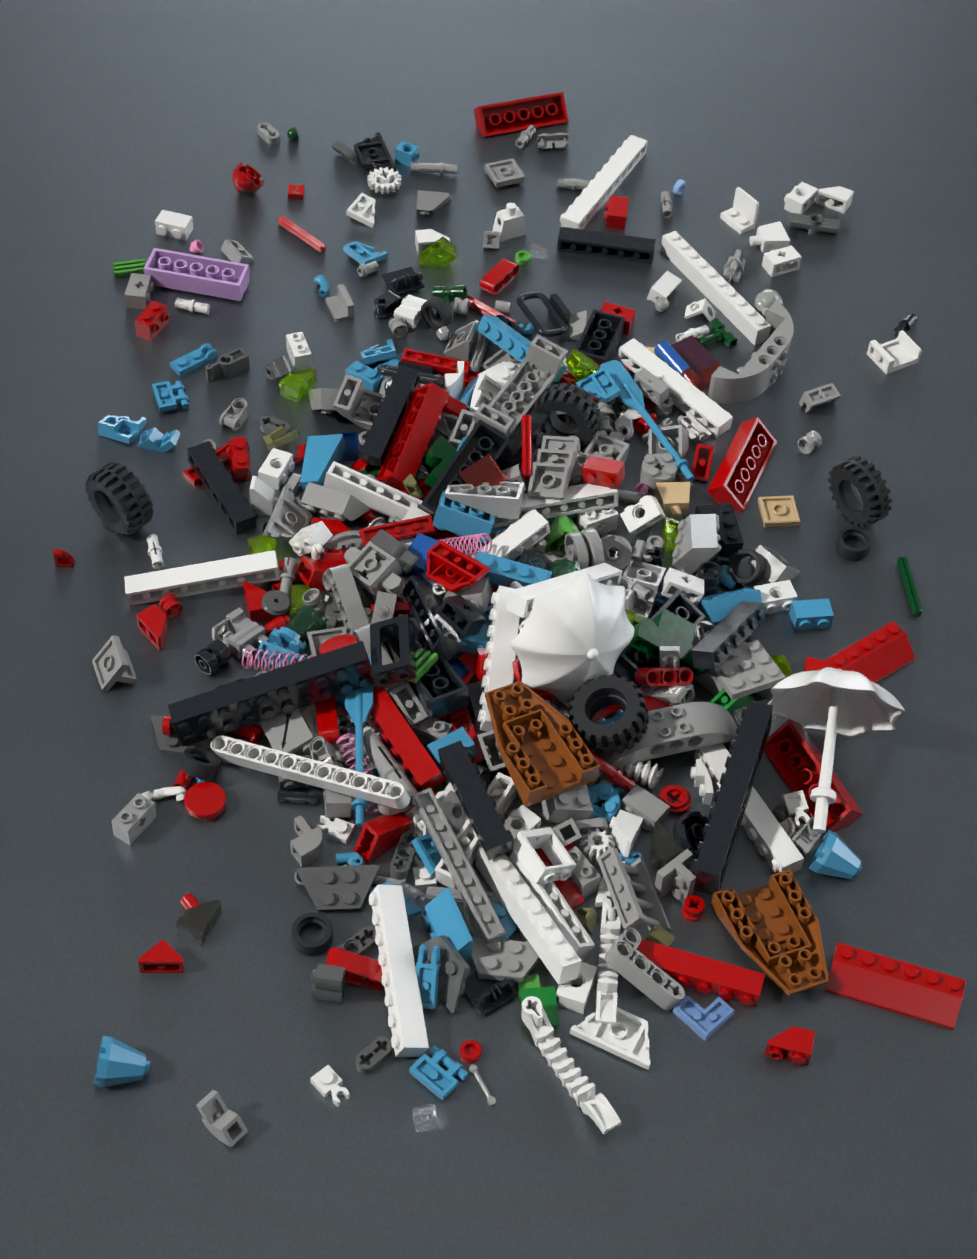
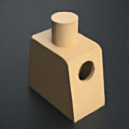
M656 482L654 497L659 502L664 514L671 516L674 521L681 520L682 515H687L690 482Z

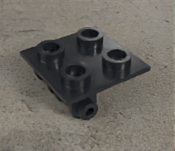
M412 267L381 275L391 291L397 295L425 288L421 281L423 279L422 273H415Z
M475 972L468 976L465 981L464 993L481 1016L518 996V993L513 988L515 982L512 978H504L503 981L480 979Z

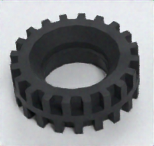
M853 456L834 466L829 472L831 477L828 478V482L831 483L829 491L833 493L831 498L836 501V508H840L842 511L841 515L847 517L850 524L855 523L856 527L866 528L889 515L888 511L892 508L889 504L892 502V498L888 496L891 492L890 489L886 488L885 484L887 482L881 478L880 470L876 471L875 465L873 463L869 464L866 458L861 459V456ZM855 487H856L857 490L859 491V493H860V495H861V498H860L859 494L857 493Z

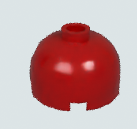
M240 162L232 174L235 189L240 193L246 194L257 192L263 186L264 180L261 182L260 173L248 164L244 166L242 165L243 162Z

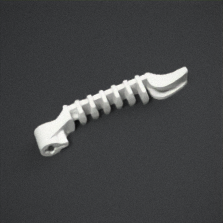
M609 891L604 894L601 913L595 1024L605 1023L615 1026L618 972L607 964L605 956L620 935L621 921Z

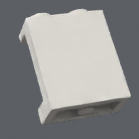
M902 330L899 332L897 339L879 344L876 340L870 341L867 355L885 374H889L919 363L922 350Z

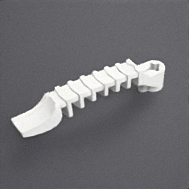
M534 996L525 998L522 1002V1021L529 1029L535 1046L539 1047L541 1055L547 1059L549 1067L553 1068L556 1077H559L562 1081L563 1087H566L569 1095L575 1099L576 1105L581 1107L584 1114L592 1118L604 1135L616 1126H620L621 1121L609 1101L601 1093L595 1095L594 1083L588 1084V1077L581 1076V1069L574 1067V1059L567 1057V1049L565 1047L561 1048L560 1038L554 1037V1028L542 1007L540 999Z

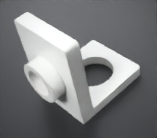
M702 299L687 305L684 317L688 319L703 313L711 321L715 318L716 311L706 299Z

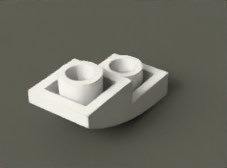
M696 759L695 767H691V779H694V787H699V796H702L703 804L711 805L713 797L712 780L701 759Z

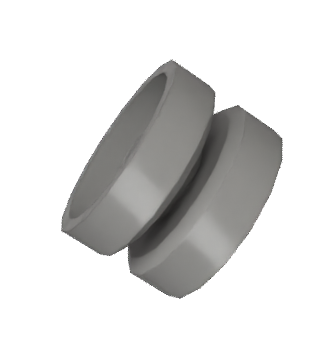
M594 528L584 529L581 533L575 531L565 535L566 557L573 572L604 563L602 542Z

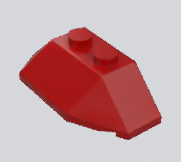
M441 540L427 551L428 579L452 593L470 589L490 571L489 567Z

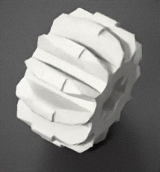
M597 828L593 832L589 829L587 834H583L579 848L582 854L588 857L589 862L595 860L598 865L597 857L609 848H615V842L612 835H607L606 830L599 832Z

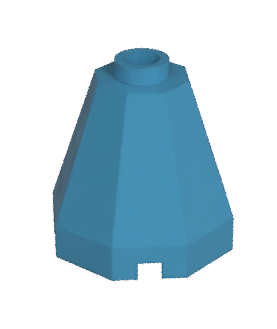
M828 830L822 837L819 848L817 847L808 864L809 869L816 873L852 879L854 876L858 877L863 868L860 865L861 859L835 832Z
M103 1036L97 1060V1074H95L94 1086L107 1087L142 1080L144 1074L148 1075L150 1061L146 1060V1054L113 1037Z

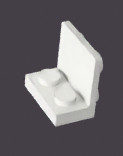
M737 187L733 208L722 212L720 218L741 235L755 228L759 202L743 189Z

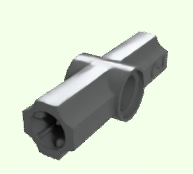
M793 213L790 227L806 229L810 234H819L820 232L837 234L840 220L823 218L818 213H812L810 216Z

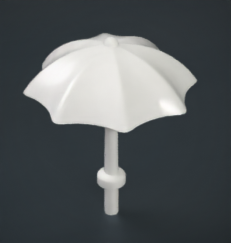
M582 572L571 582L557 590L537 594L533 600L532 610L525 626L511 642V648L517 654L522 667V682L530 689L550 692L563 702L572 699L573 694L576 691H580L579 687L582 684L586 685L589 683L588 680L592 678L596 680L599 679V676L603 675L606 677L613 675L616 661L623 649L632 640L635 631L625 611V587L601 584L588 573ZM517 581L512 582L509 588L513 589L523 587Z
M831 667L821 670L804 671L783 679L770 690L773 699L768 703V705H773V713L787 720L791 719L800 723L804 729L826 731L819 785L812 789L810 799L816 802L813 831L816 833L826 832L829 804L836 802V792L831 789L837 734L855 737L869 732L896 731V719L906 713L900 702L890 692L870 681L861 673Z

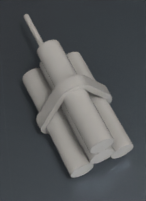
M736 250L734 257L729 256L727 263L723 267L722 277L725 280L729 278L728 283H730L732 278L734 282H739L741 275L744 273L746 260L741 258V250Z

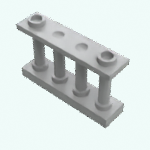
M614 847L609 848L597 857L624 930L629 927L634 928L641 923L647 925L649 931L657 925L669 931L671 927L643 858L640 857L631 865L622 862L618 849Z

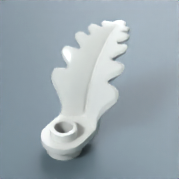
M625 404L622 405L624 410L619 412L620 417L615 420V427L617 432L624 435L625 440H629L633 436L632 421L642 416L639 412ZM625 428H626L627 431H628V433H627L626 435H625L624 432H623V430H624Z

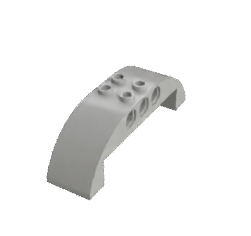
M775 301L767 311L766 321L771 325L769 338L739 374L721 366L712 374L708 397L718 404H734L751 400L763 393L771 383H775L779 373H783L790 352L794 325L789 312L779 302Z
M537 335L529 345L525 360L489 405L482 403L475 412L474 423L477 424L479 420H482L509 438L521 425L522 416L531 413L534 404L542 392L552 385L568 350Z
M345 375L333 407L354 424L368 430L373 425L372 419L374 415L379 411L380 401L384 400L386 395L365 389L362 379ZM463 409L459 417L442 412L452 432L449 440L450 444L456 450L462 438L468 436L476 425L474 423L475 413Z
M690 702L648 711L649 723L647 724V731L645 734H642L643 738L640 742L634 743L633 748H626L620 754L613 752V755H606V753L602 752V755L599 756L617 769L618 766L723 743L731 755L732 751H730L733 739L736 740L737 726L730 712L718 704ZM601 773L595 783L599 784L600 780L606 776Z

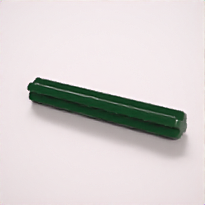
M905 556L899 557L897 564L912 615L921 616L923 609L908 558Z

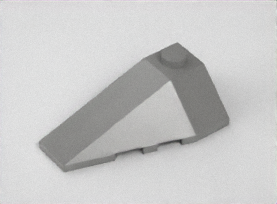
M503 481L500 482V485L489 486L488 482L482 483L478 487H474L472 484L448 485L445 497L499 518L515 520L519 519L522 510L524 483Z

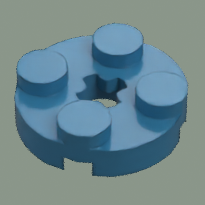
M276 627L269 635L271 643L295 651L301 656L307 650L306 642L302 643L299 640L301 636L289 628L281 627L277 630Z
M608 783L596 784L588 788L593 812L588 819L605 818L607 822H610L612 817L621 808L619 794ZM600 800L605 801L601 808L596 805Z

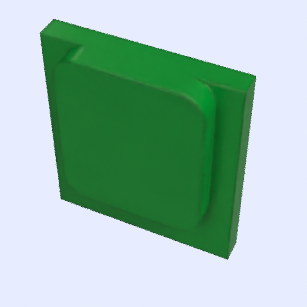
M555 986L520 989L521 1008L525 998L530 996L537 997L542 1002V1007L552 1027L559 1026ZM523 1022L524 1029H528Z

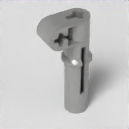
M370 732L364 735V752L380 773L381 778L401 783L410 796V803L403 809L378 804V811L384 815H394L415 807L411 797L418 792L404 774L405 769L403 766L397 764L376 733Z

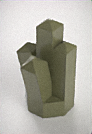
M281 425L269 435L264 436L263 441L268 453L273 448L288 451L289 446L287 443L298 438L300 432L295 429L286 433L287 428Z

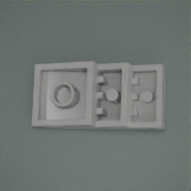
M543 436L541 449H538L536 462H533L527 497L564 498L575 465L580 443L579 438Z
M631 559L623 576L632 581L635 580L642 587L651 590L652 596L647 602L636 596V604L631 611L625 610L628 620L640 622L644 618L650 617L666 572L665 567Z

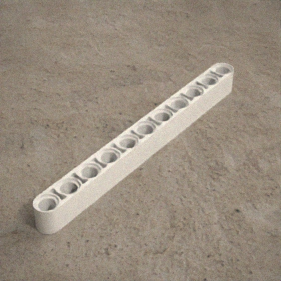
M220 735L211 741V748L222 761L396 809H403L410 803L409 794L399 782Z

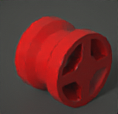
M167 594L159 602V606L165 610L168 618L178 616L183 610V606L178 602L175 594Z
M697 895L686 897L682 908L683 918L689 922L699 921L702 918L705 907L703 899Z

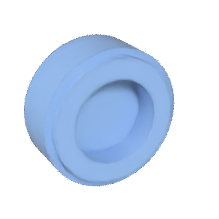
M679 179L674 185L672 192L677 196L680 195L685 189L686 182Z

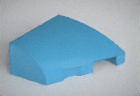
M107 415L98 422V435L130 444L144 428L147 418L141 417L139 421H130V416L117 417Z

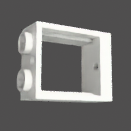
M551 827L519 831L512 842V850L535 884L550 883L557 880L564 881L572 875L571 872L576 867V863ZM542 848L553 866L546 867L534 849Z

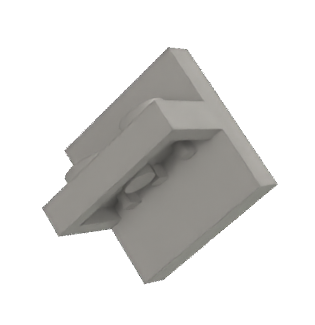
M112 635L92 660L101 690L109 691L116 681L134 684L137 680L127 650H123L119 636Z
M688 849L657 871L654 887L659 899L671 891L677 900H681L684 903L685 898L693 894L696 876L689 871L693 854Z

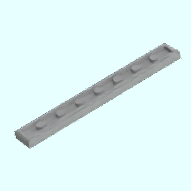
M428 788L413 794L411 799L485 943L487 944L505 936L506 931L432 789Z

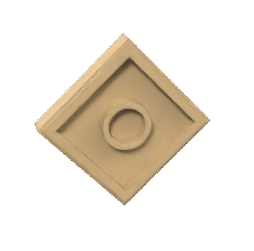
M794 496L758 497L757 502L764 528L800 526L801 521Z

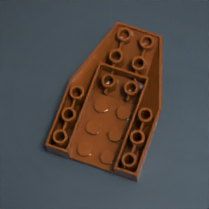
M518 681L485 693L497 747L525 807L596 780L600 765L570 721L523 682Z
M790 869L771 875L769 884L736 894L733 887L713 893L710 907L740 948L788 996L829 982L819 921Z

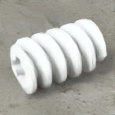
M648 760L646 764L643 761L618 766L623 774L627 773L628 778L634 776L635 782L641 780L642 785L648 783L650 789L657 785L664 769L662 768L659 771L657 763L650 767L651 760Z

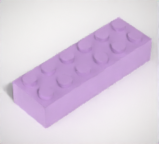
M158 248L153 249L143 268L145 275H151L155 286L241 301L250 282V269L247 264Z

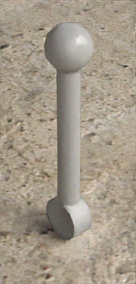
M475 1064L470 1065L469 1071L474 1073L487 1097V1104L494 1106L496 1098L490 1095L478 1073V1067Z

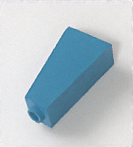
M343 434L308 436L300 480L303 493L309 482L323 486L326 473L333 461L339 463L346 450Z

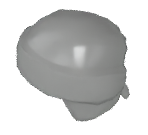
M766 289L756 296L754 307L762 312L761 316L766 319L767 311L772 304L777 301L783 305V300L777 291Z

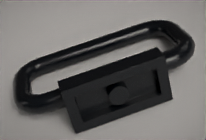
M541 292L524 293L517 298L518 306L541 336L555 337L567 332L571 312L556 293L550 294V299ZM533 298L540 299L561 328L551 331L544 330L523 301Z
M399 361L398 367L401 365L419 371V383H434L437 386L444 385L445 378L432 374L433 367ZM380 365L377 368V373L392 377L393 372L397 371L398 367Z

